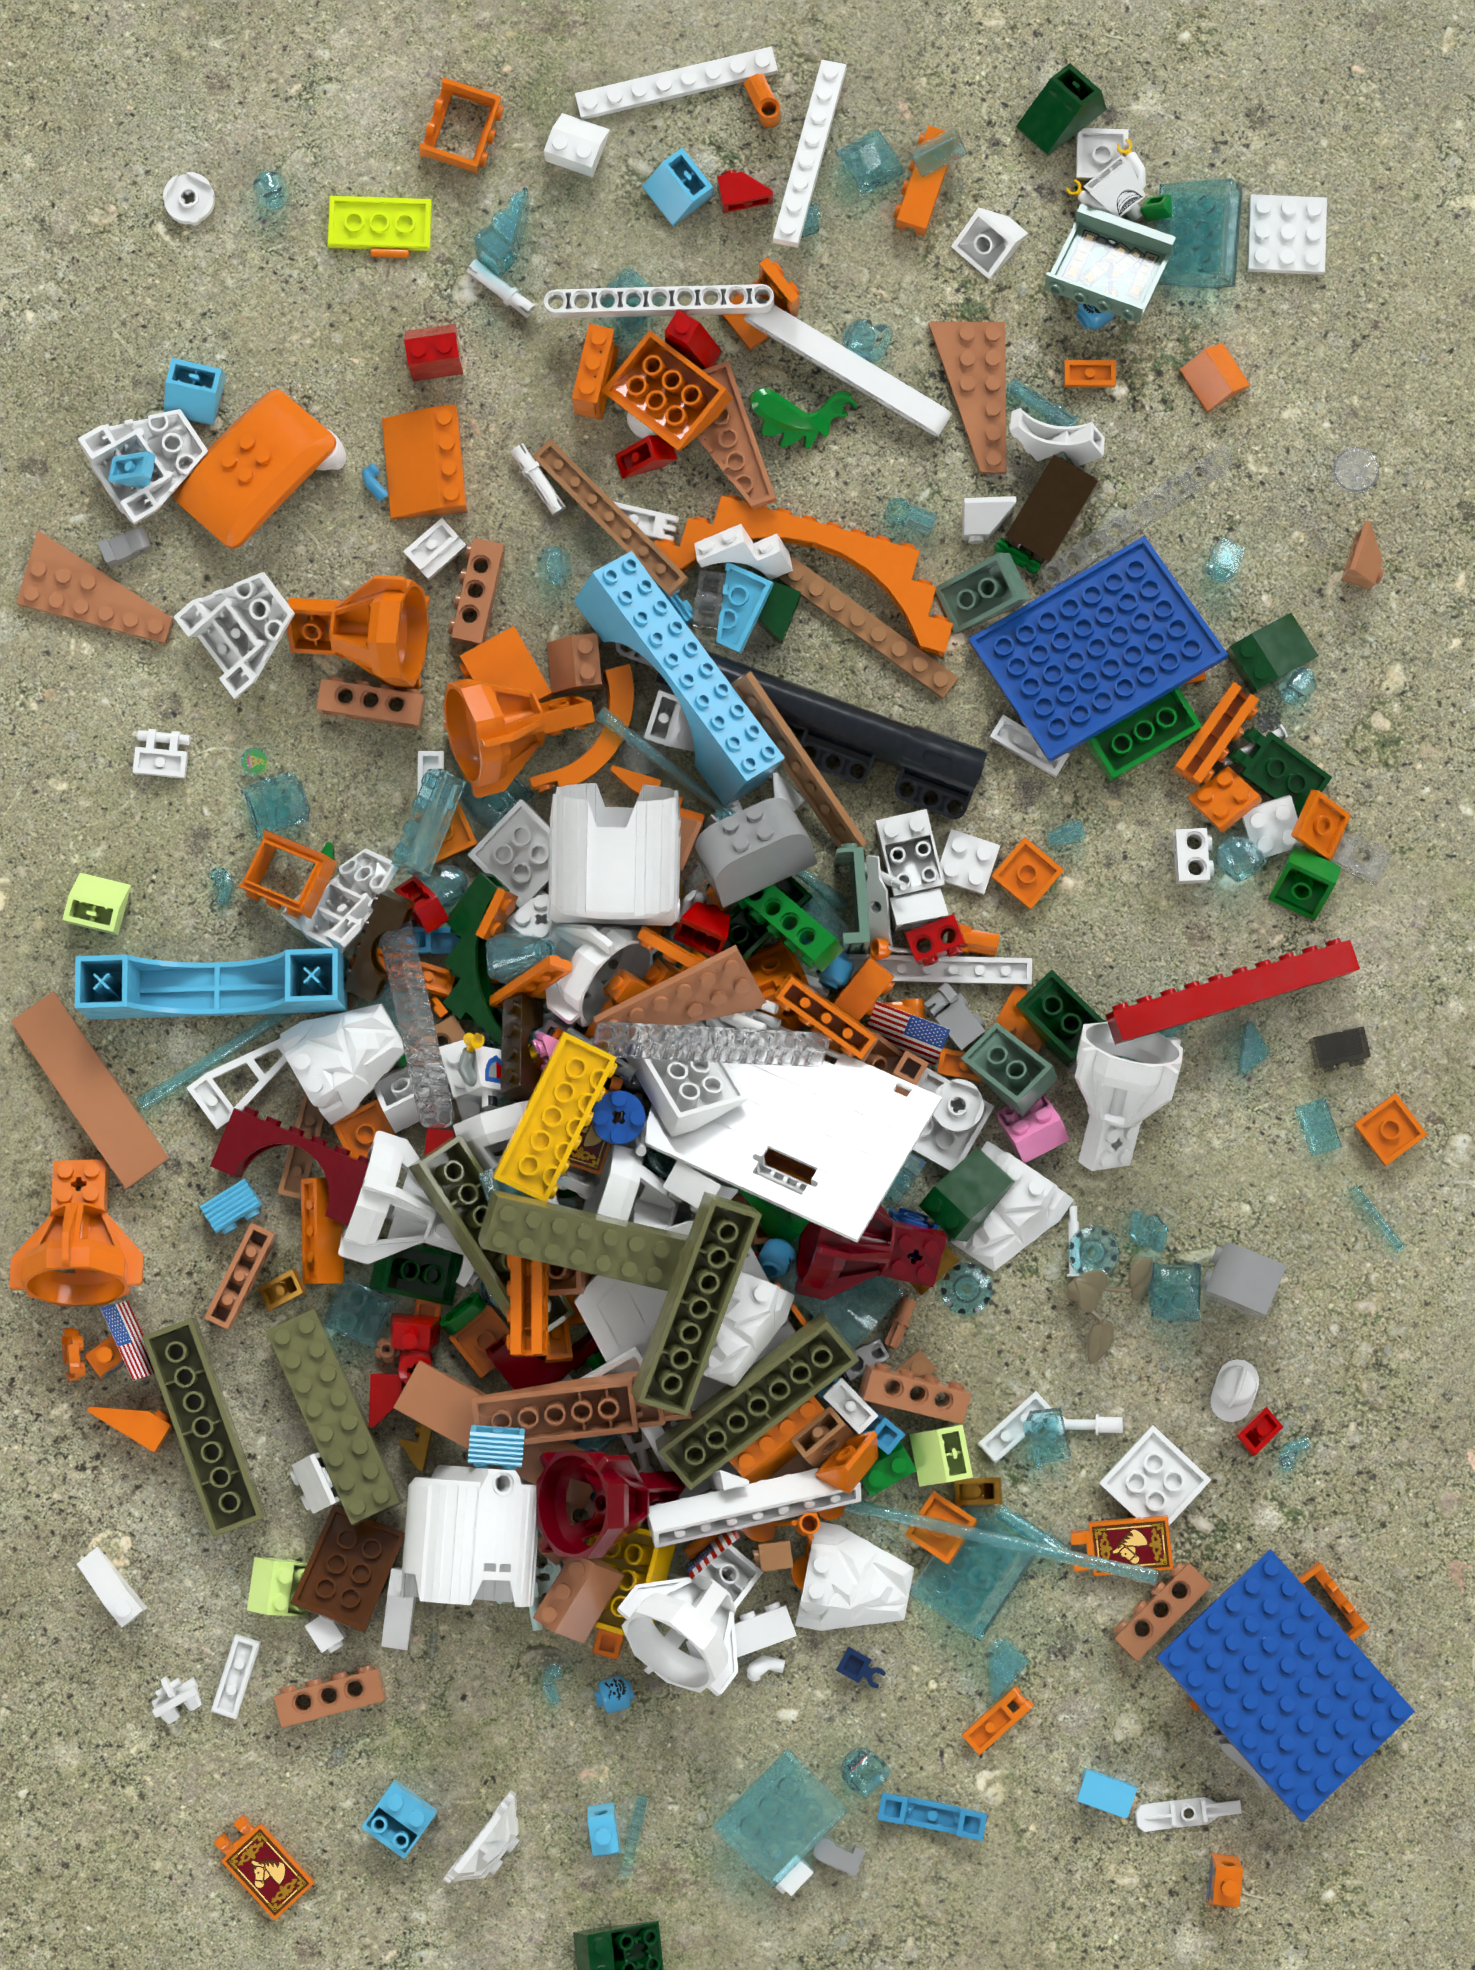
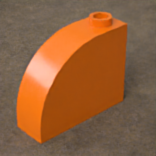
M514 626L460 655L463 663L459 664V667L465 678L471 677L472 680L528 690L536 694L539 703L553 697L550 688Z

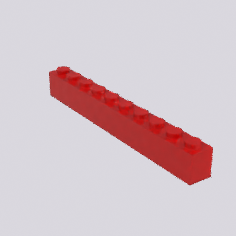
M1340 938L1325 942L1326 947L1321 949L1314 945L1302 949L1303 954L1294 956L1293 952L1278 957V962L1271 963L1270 959L1255 963L1256 968L1247 970L1246 966L1232 970V975L1228 977H1223L1222 973L1207 978L1208 983L1200 985L1198 980L1185 984V990L1176 992L1175 988L1162 991L1160 992L1161 997L1152 999L1151 995L1136 999L1137 1004L1128 1006L1127 1002L1112 1007L1113 1011L1105 1015L1114 1043L1118 1045L1358 971L1360 967L1351 940L1341 942Z

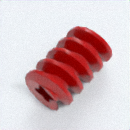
M401 1350L398 1373L400 1379L405 1384H407L417 1366L414 1364H418L421 1360L432 1366L431 1350Z

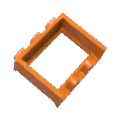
M443 77L439 99L436 98L431 122H428L426 126V137L423 144L420 143L419 145L420 157H429L478 175L480 167L485 168L489 155V153H486L488 144L492 145L497 130L493 128L496 120L501 121L505 107L501 106V96ZM452 95L490 107L473 160L435 148Z
M589 324L572 394L574 414L603 420L608 396L602 390L613 376L619 347L614 342V329L594 324Z
M263 829V840L242 883L238 886L247 891L245 896L257 902L262 898L267 900L266 905L276 910L284 907L287 909L285 913L297 919H300L301 915L311 919L338 862L321 852ZM277 848L315 864L298 901L260 886Z
M1316 1561L1297 1577L1301 1584H1303L1312 1576H1315L1353 1626L1345 1632L1352 1641L1370 1628L1340 1591L1335 1581L1327 1574L1320 1562Z

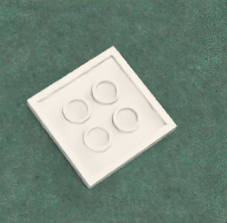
M1251 194L1249 197L1247 272L1324 275L1327 198Z
M520 799L468 854L485 873L493 874L510 890L509 892L518 896L516 905L519 908L549 884L550 826L523 799Z
M926 1067L916 1086L935 1093L938 1087L950 1080ZM957 1098L955 1102H950L953 1112L958 1113L959 1110L965 1109V1106L961 1104L962 1099ZM983 1100L984 1111L981 1119L969 1130L960 1132L944 1129L932 1116L915 1144L913 1151L951 1171L966 1158L994 1106Z
M1151 1425L1100 1480L1099 1484L1135 1518L1168 1515L1170 1525L1211 1479L1155 1426Z

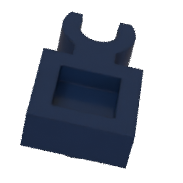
M849 1646L835 1669L857 1683H860L862 1677H864L873 1688L879 1687V1684L872 1680L873 1674L880 1673L883 1676L886 1674L880 1667H869L872 1659Z

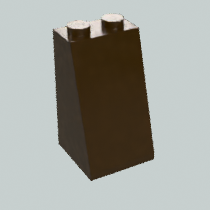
M1053 455L1006 534L1010 538L1008 543L1022 550L1023 546L1031 550L1030 556L1041 563H1044L1045 560L1051 562L1099 485L1100 480L1060 456Z

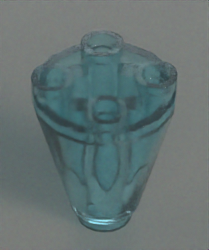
M504 932L496 934L486 942L488 975L491 979H497L504 984L510 983L547 956L556 955L554 942L543 937Z

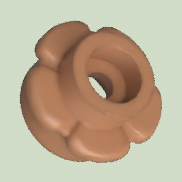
M390 1337L387 1339L381 1338L376 1343L375 1355L379 1360L382 1359L385 1363H391L395 1358L399 1357L401 1349H393L391 1347ZM389 1347L390 1352H386L385 1348Z

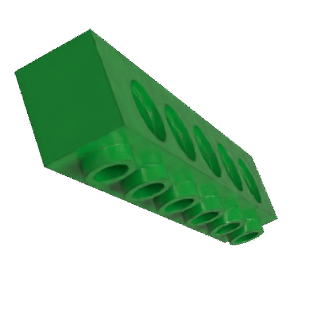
M774 884L735 902L741 909L747 907L751 911L749 912L750 916L758 924L764 922L767 925V931L774 938L777 939L780 936L785 940L783 944L793 954L796 951L800 953V959L809 968L815 966L822 972L844 951L837 938Z

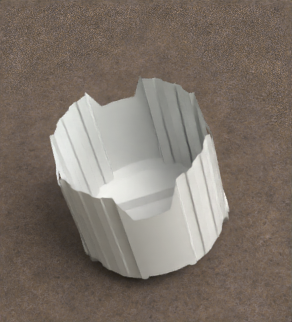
M597 783L557 787L556 794H553L550 815L547 918H551L554 922L660 926H671L675 922H679L681 817L678 790L643 784L634 808L605 807Z
M438 1465L431 1478L415 1477L408 1488L400 1598L419 1597L420 1601L461 1605H471L473 1599L513 1602L514 1599V1607L533 1606L539 1528L536 1525V1485L521 1484L520 1477L514 1470Z

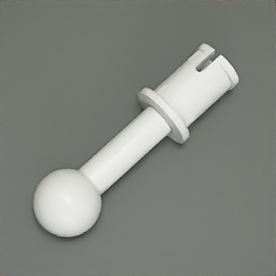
M1053 1414L1047 1419L1046 1427L1053 1435H1060L1065 1430H1096V1435H1099V1433H1123V1417H1099V1414H1096L1095 1420L1065 1419L1060 1414Z

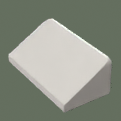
M716 1470L708 1477L709 1486L714 1490L726 1491L748 1486L749 1480L722 1470Z

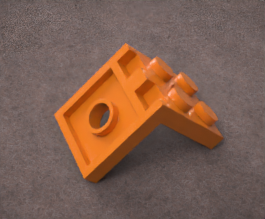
M767 257L759 263V279L753 284L769 286L774 294V305L796 317L799 310L798 295L800 292L792 281L788 283L782 276L784 272L777 262L772 263ZM766 294L758 295L759 297H762L767 301H769L770 299L769 296ZM737 295L730 302L738 305L743 302L744 298L741 295ZM722 314L721 316L749 351L769 337L744 320L746 314Z
M785 940L757 951L745 962L765 999L773 1003L778 1001L774 993L789 973H792L809 986L806 975L795 953L793 954L783 944ZM780 1006L776 1014L762 1010L763 1013L780 1019V1026L791 1031L807 1026L798 1019L799 1014L793 1010L789 1012L784 1011Z

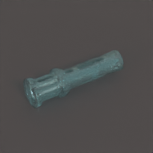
M1015 377L1006 389V392L1043 415L1048 424L1053 423L1056 426L1064 427L1076 426L1080 419V416H1073L1064 410L1062 404L1052 403Z
M1005 1504L1001 1506L994 1517L1034 1543L1038 1552H1045L1054 1558L1058 1565L1063 1561L1072 1546L1069 1543L1064 1544L1055 1538L1050 1530L1042 1531L1005 1506Z

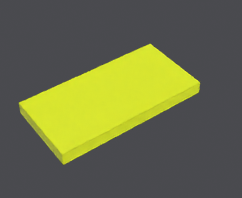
M330 196L328 248H388L430 251L432 199Z

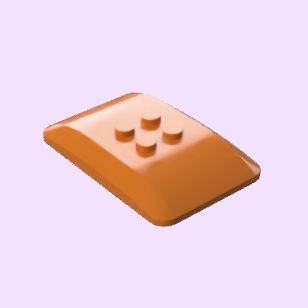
M271 390L243 413L209 447L208 453L173 492V498L226 547L238 548L251 537L334 451L337 444L336 438L284 392Z

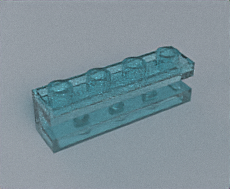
M443 769L427 770L422 777V785L418 796L412 803L409 819L403 826L400 842L394 849L392 865L408 869L407 873L415 877H430L465 786V781Z

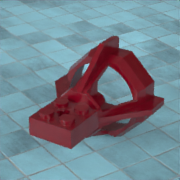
M881 1204L858 1243L809 1221L799 1236L796 1275L798 1278L795 1292L799 1295L827 1300L874 1276H883L934 1287L947 1236L944 1231L894 1221ZM914 1250H917L918 1256L910 1258L908 1253H913Z
M574 1450L543 1452L539 1460L545 1469L537 1479L536 1525L545 1537L539 1548L542 1553L554 1552L558 1557L603 1558L615 1544L633 1531H636L641 1524H648L649 1506L676 1501L686 1486L674 1471L638 1473L628 1455H607L604 1452ZM570 1479L590 1484L597 1494L594 1499L596 1512L593 1516L573 1525L569 1523L566 1510V1494ZM599 1535L592 1546L583 1542L590 1537Z

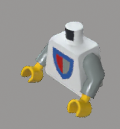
M466 1033L463 1041L467 1047H464L463 1051L460 1052L458 1072L465 1083L467 1093L482 1096L483 1110L497 1109V1099L504 1096L500 1094L502 1050L484 1047L485 1038L482 1034ZM532 1045L529 1052L531 1058L534 1059L537 1057V1054Z

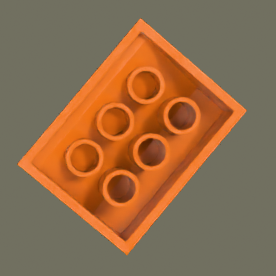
M650 330L602 390L604 394L679 452L715 421L734 398L725 387Z
M457 405L428 407L382 418L391 520L468 512Z

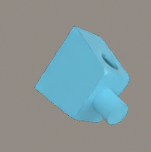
M614 1802L588 1806L587 1820L593 1857L621 1854Z

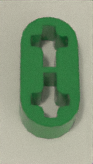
M478 1292L471 1293L441 1319L440 1326L449 1335L457 1333L485 1309L487 1302Z

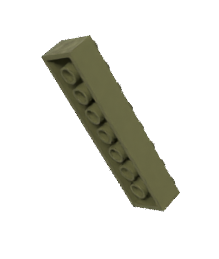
M457 1135L436 1147L408 1168L507 1318V1308L510 1307V1296L507 1295V1281L511 1280V1270L507 1268L508 1254L483 1249L478 1242L492 1189H496L462 1136ZM565 1295L548 1296V1333L576 1313Z
M492 1189L478 1242L483 1249L668 1291L688 1235Z
M704 1192L631 1390V1394L638 1402L688 1416L762 1216L754 1207Z
M311 1309L266 1330L351 1525L360 1524L404 1503L319 1311Z
M821 1312L752 1365L735 1387L726 1385L691 1412V1419L681 1420L656 1439L657 1451L684 1484L692 1490L859 1361L857 1354L826 1314Z
M190 1318L142 1336L212 1536L215 1537L267 1517L197 1318Z

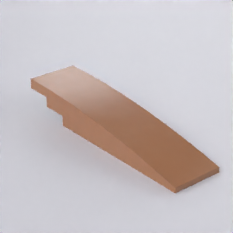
M54 991L11 1021L125 1189H129L170 1159L156 1139L157 1137L143 1119L144 1117Z
M420 1360L393 1408L469 1450L471 1425H475L471 1398L487 1394ZM569 1440L524 1445L522 1467H517L514 1471L522 1479L536 1485L537 1479L545 1469L539 1460L543 1452L587 1450ZM570 1479L566 1502L583 1510L594 1490L588 1483Z
M639 1370L568 1380L471 1398L474 1424L476 1426L525 1429L524 1445L638 1432L639 1428L665 1425L666 1421L691 1419L692 1414L691 1408L688 1416H683L638 1402L631 1394V1390Z

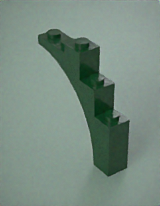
M480 872L448 915L449 920L446 921L451 927V933L460 938V940L444 963L450 968V973L460 980L443 1003L450 1009L449 1013L451 1016L455 1015L457 1020L460 1021L472 1020L477 1027L484 1029L490 1034L489 1039L493 1043L502 1046V1013L500 1009L489 1006V996L493 994L488 969L490 941L482 939L475 934L497 888L508 892L510 890L493 874Z

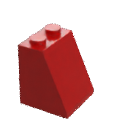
M456 323L405 331L404 343L407 364L413 382L464 374Z

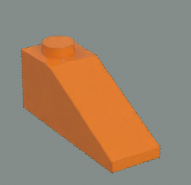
M90 1406L87 1410L90 1414L152 1452L160 1450L174 1427L173 1423L169 1421L171 1417L159 1409L156 1413L149 1410Z

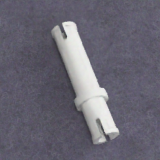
M477 259L469 265L471 269L468 268L467 273L471 274L503 299V303L506 306H512L525 318L531 316L534 312L531 309L535 310L536 305L521 295L517 287L512 288Z
M524 443L515 447L510 454L522 469V475L527 477L534 486V489L546 504L552 516H556V514L558 515L564 511L566 505L540 469L541 465L533 459Z

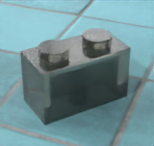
M1364 1026L1309 1039L1315 1069L1323 1068L1324 1073L1340 1070L1339 1065L1349 1063V1067L1364 1065V1059L1371 1057Z

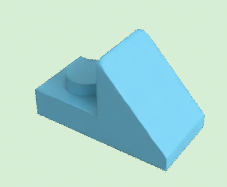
M146 451L113 457L108 481L143 489L150 483L156 455Z

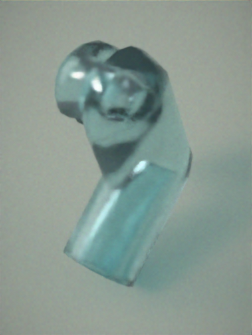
M1306 1436L1283 1445L1278 1460L1284 1471H1292L1296 1466L1297 1454L1311 1448Z
M558 1664L547 1665L543 1670L542 1689L551 1706L561 1701L554 1681L555 1678H560L562 1675Z

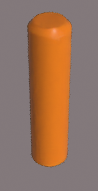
M371 248L370 255L371 257L408 258L409 250Z

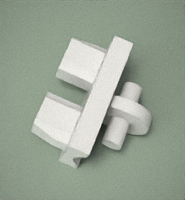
M166 1676L161 1679L163 1687L155 1691L158 1698L152 1701L154 1708L152 1712L156 1718L161 1716L167 1724H171L180 1717V1713L176 1708L179 1704L184 1702L189 1711L200 1707L201 1698L195 1678L192 1677L182 1683L180 1678L171 1682Z

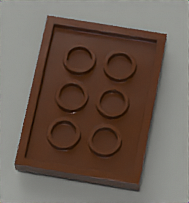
M333 1505L290 1602L291 1605L365 1634L390 1577L391 1569L394 1568L403 1547L405 1533L371 1519L357 1525H351L345 1510Z

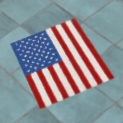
M876 1001L866 1027L870 1031L880 1034L903 1053L907 1050L932 1065H936L951 1030Z
M124 1301L101 1307L100 1309L132 1380L155 1374L142 1338L144 1335L129 1302Z
M737 1530L720 1534L695 1558L684 1565L691 1579L695 1578L740 1537Z

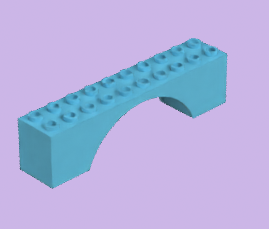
M630 551L592 572L573 602L603 642H617L635 650L649 661L666 680L685 713L692 733L695 748L694 766L724 807L761 786L785 757L634 553Z
M338 948L289 949L265 958L213 963L161 961L131 955L75 956V1009L90 1020L347 1012L348 991L344 989L347 982L344 980V976L348 969V959Z

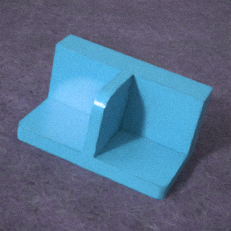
M1084 1767L1081 1776L1083 1781L1077 1796L1078 1802L1122 1818H1128L1138 1788L1133 1784Z

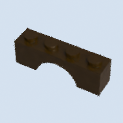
M390 890L375 896L371 905V909H373L372 916L366 920L362 928L364 937L362 942L356 945L353 952V957H356L353 966L347 969L344 980L347 981L344 987L345 990L372 1002L380 998L389 973L382 967L378 958L379 941L386 931L400 930L408 925L416 904L415 901Z
M523 992L503 1000L500 1094L516 1102L530 1100L542 1075V1072L531 1058L528 1039L531 1032L543 1027L544 1004Z

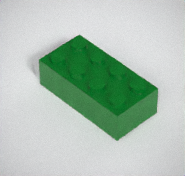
M1178 687L1085 743L1109 783L1197 733L1202 725Z

